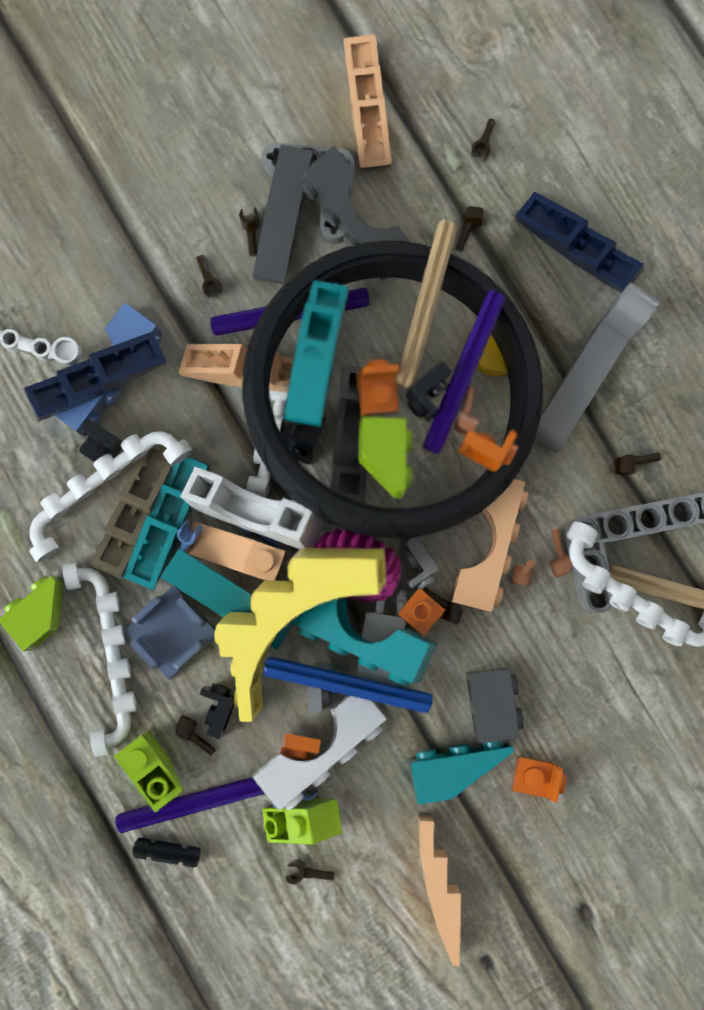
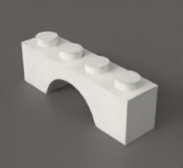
M197 467L194 468L180 496L198 512L298 549L313 548L325 523L312 511L296 502L285 498L281 501H275L258 496L235 485L223 476Z
M347 695L330 709L334 727L332 738L325 750L314 758L302 761L291 760L281 754H277L252 775V778L279 811L284 807L289 811L304 798L301 793L310 784L314 787L319 786L331 775L328 771L331 766L337 761L341 765L357 753L354 747L363 739L369 742L382 732L383 728L380 725L386 718L373 701Z

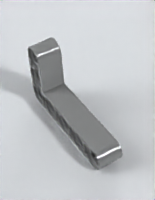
M631 282L619 294L601 318L544 408L535 437L536 441L556 453L559 451L628 341L647 323L660 303L659 299Z
M704 492L582 516L572 520L564 529L568 556L570 558L569 548L571 540L568 539L567 533L573 522L584 523L595 529L598 533L592 548L584 547V557H592L596 566L602 567L610 573L605 543L704 524ZM675 505L681 506L685 512L682 522L677 520L673 514ZM643 511L648 512L653 518L650 528L645 527L641 522ZM611 517L620 522L621 530L617 535L609 531L608 521ZM572 564L571 571L580 606L589 613H605L613 607L609 603L612 594L603 589V602L599 607H594L590 602L592 591L582 585L585 576L575 569Z

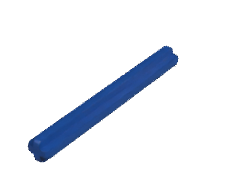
M272 656L267 657L263 671L266 677L423 713L429 712L433 701L432 694Z

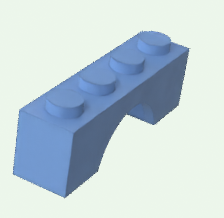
M126 303L122 305L105 327L112 346L153 332L158 345L161 342L160 336L162 333L157 325ZM122 386L57 414L55 417L77 433L85 436L87 433L81 430L85 422L89 418L99 425L102 419L100 415L107 406L111 407L117 402L122 392L120 390Z

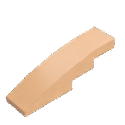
M376 34L344 38L343 43L359 167L363 169L392 165Z
M187 344L178 373L181 376L242 387L243 367L247 349L242 344ZM276 352L270 373L269 391L288 392L294 357H282Z
M418 815L419 848L428 898L438 932L453 966H460L461 893L458 885H447L448 857L445 850L434 849V820L432 815Z

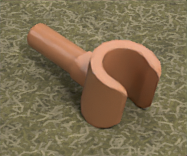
M474 386L468 387L463 407L454 423V430L465 437L469 430L474 432L479 423V419L469 415L472 410Z
M554 529L551 532L558 558L549 561V566L553 575L559 578L571 570L572 562L563 549L560 530Z
M528 560L524 566L514 565L510 583L530 587L534 571L533 567L535 566L534 561Z

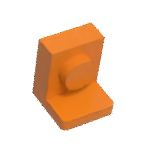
M386 359L368 361L366 363L367 366H364L357 373L361 416L396 414L399 412L395 375L400 372L399 364L388 365V360Z
M469 430L458 453L496 472L502 463L508 466L514 457L518 446L513 444L518 433L511 430L500 447L495 444L496 441L491 436L483 432L474 433Z
M418 589L398 614L418 634L424 636L445 609L423 590Z
M284 733L280 754L296 761L314 758L315 753L319 754L321 740Z
M517 756L511 789L514 792L545 797L552 802H558L559 794H564L566 788V774L563 773V768L557 763Z

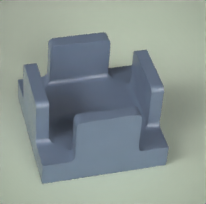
M175 586L170 587L162 596L154 597L132 618L133 622L124 630L133 640L130 645L152 669L158 668L168 680L172 679L215 639V627L184 593Z

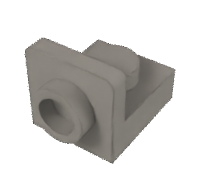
M414 537L404 544L408 550L403 554L413 569L419 567L422 573L406 582L409 588L416 585L418 589H422L436 580L433 573L439 569L419 538Z
M314 663L315 667L341 672V669H334V663ZM308 686V713H322V704H329L328 691Z

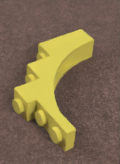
M301 548L289 561L288 576L291 581L265 580L251 596V610L253 613L229 612L216 625L214 637L216 644H219L220 657H233L231 661V674L235 677L236 681L234 705L239 711V721L253 722L264 708L261 674L270 646L278 632L293 618L320 603L352 595H378L386 584L384 549Z

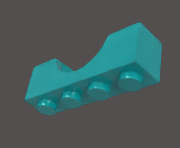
M342 597L320 603L302 612L290 622L300 627L299 633L315 641L320 637L330 642L328 648L334 652L345 656L350 652L359 657L358 663L374 671H377L379 667L390 673L389 679L403 686L422 681L438 645L408 629H398L390 637L380 642L368 641L361 637L351 626L347 614V600Z

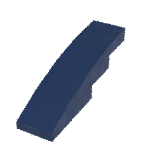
M535 191L515 216L518 222L551 248L620 293L630 282L634 283L643 271V263L617 250L615 241L588 227V220Z
M153 332L89 354L88 360L56 371V376L24 387V393L37 421L40 422L117 389L166 364V359Z

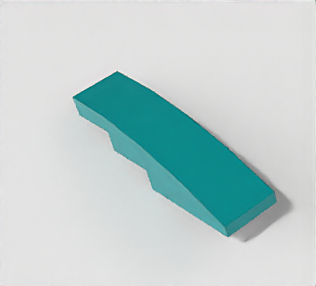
M189 456L182 462L172 466L166 483L161 486L151 514L145 519L123 578L151 590L156 589L161 578L160 576L164 572L178 542L176 533L189 518L192 507L180 496L194 468L197 467L208 471L210 464Z
M182 549L177 550L160 576L222 617H225L229 612L253 613L251 610L252 593L206 566ZM291 621L278 632L271 647L278 650L294 625L290 623Z

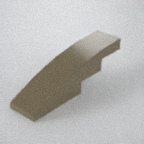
M155 445L148 450L145 456L137 461L119 495L120 502L105 527L106 534L90 562L93 568L121 580L123 579L145 519L151 514L161 486L166 483L172 466L163 455L167 448Z

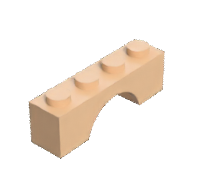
M514 479L510 486L481 512L488 520L492 530L491 548L487 556L476 566L457 570L449 602L491 613L493 607H499L503 595V588L499 587L502 574L507 575L512 556L507 555L510 542H516L520 524L515 523L518 510H524L528 497V492L523 491L524 481Z

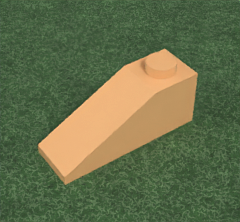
M194 521L191 531L194 532L201 523ZM201 524L203 531L188 548L187 553L189 555L266 581L279 580L288 554L284 550L205 524Z

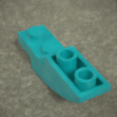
M313 280L297 341L284 420L321 426L349 286Z

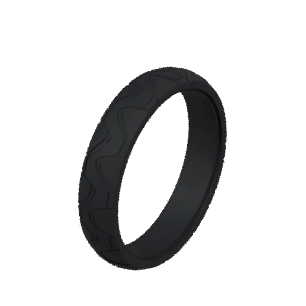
M406 241L365 242L356 244L355 247L341 248L308 264L296 273L288 283H285L269 302L256 324L244 360L242 375L244 415L255 449L268 472L295 502L312 511L320 519L344 530L366 536L381 538L425 536L459 525L482 512L510 486L520 472L533 446L542 414V369L534 338L525 319L504 290L488 275L471 263L450 253L441 286L442 291L455 297L476 316L479 314L488 291L495 290L502 293L506 298L491 335L503 356L510 385L509 420L501 446L511 430L518 433L513 444L518 446V449L510 464L507 466L502 463L496 472L487 468L474 484L443 501L412 508H386L357 502L328 488L313 477L290 451L280 433L272 410L269 392L270 373L282 338L295 319L304 311L306 303H308L313 280L338 285H346L363 279L379 277L402 278L422 282L432 246Z

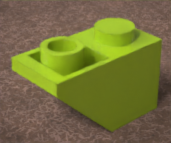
M362 417L359 426V462L393 498H402L406 488H411L412 466H406V452L412 451L413 432L412 430H407V419Z
M44 576L30 587L32 590L30 594L24 599L19 597L13 600L4 608L5 614L0 617V624L23 652L34 650L59 629L64 581L61 577L50 576L48 578Z
M150 730L140 735L114 755V758L154 812L158 811L184 790L169 756Z
M337 798L302 800L289 811L285 807L280 811L277 808L274 809L273 806L262 808L264 830L267 842L314 845L343 833Z

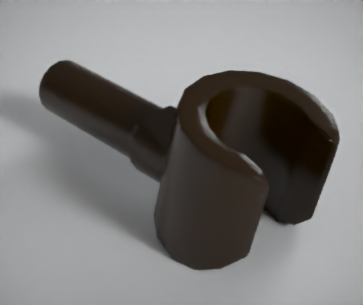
M488 119L480 140L473 143L471 148L472 158L477 148H483L486 151L483 162L489 158L491 150L489 141L496 122L494 119Z
M471 206L467 208L456 250L463 251L471 231V225H482L484 212L482 207Z
M254 208L255 216L250 220L244 219L243 209L239 212L241 226L246 230L249 256L251 257L257 256L255 235L256 230L260 226V219L256 208Z
M197 256L196 260L204 279L202 284L203 293L206 297L210 298L207 287L210 284H216L221 294L222 285L219 280L213 278L204 256Z
M660 453L644 456L629 454L618 457L615 461V474L633 475L635 474V465L660 461L661 455Z
M425 587L423 591L445 608L441 618L454 624H459L463 614L461 607L441 598Z
M182 715L176 725L177 736L184 740H190L212 756L216 749L198 734L194 733L198 723Z
M299 859L293 860L287 865L288 867H296L300 871L299 877L293 875L285 877V880L290 884H297L303 878L334 880V872L307 868L306 864Z

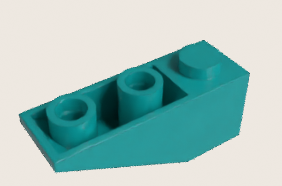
M495 741L483 743L482 747L470 748L469 744H457L449 747L450 752L436 754V749L417 751L416 757L409 758L417 804L453 799L514 752L513 746L508 742Z

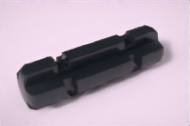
M141 837L137 838L133 846V857L146 860V858L151 857V861L175 865L182 862L183 866L193 868L197 867L201 856V849L199 847L188 845L186 848H183V844L159 840L152 843L151 839Z

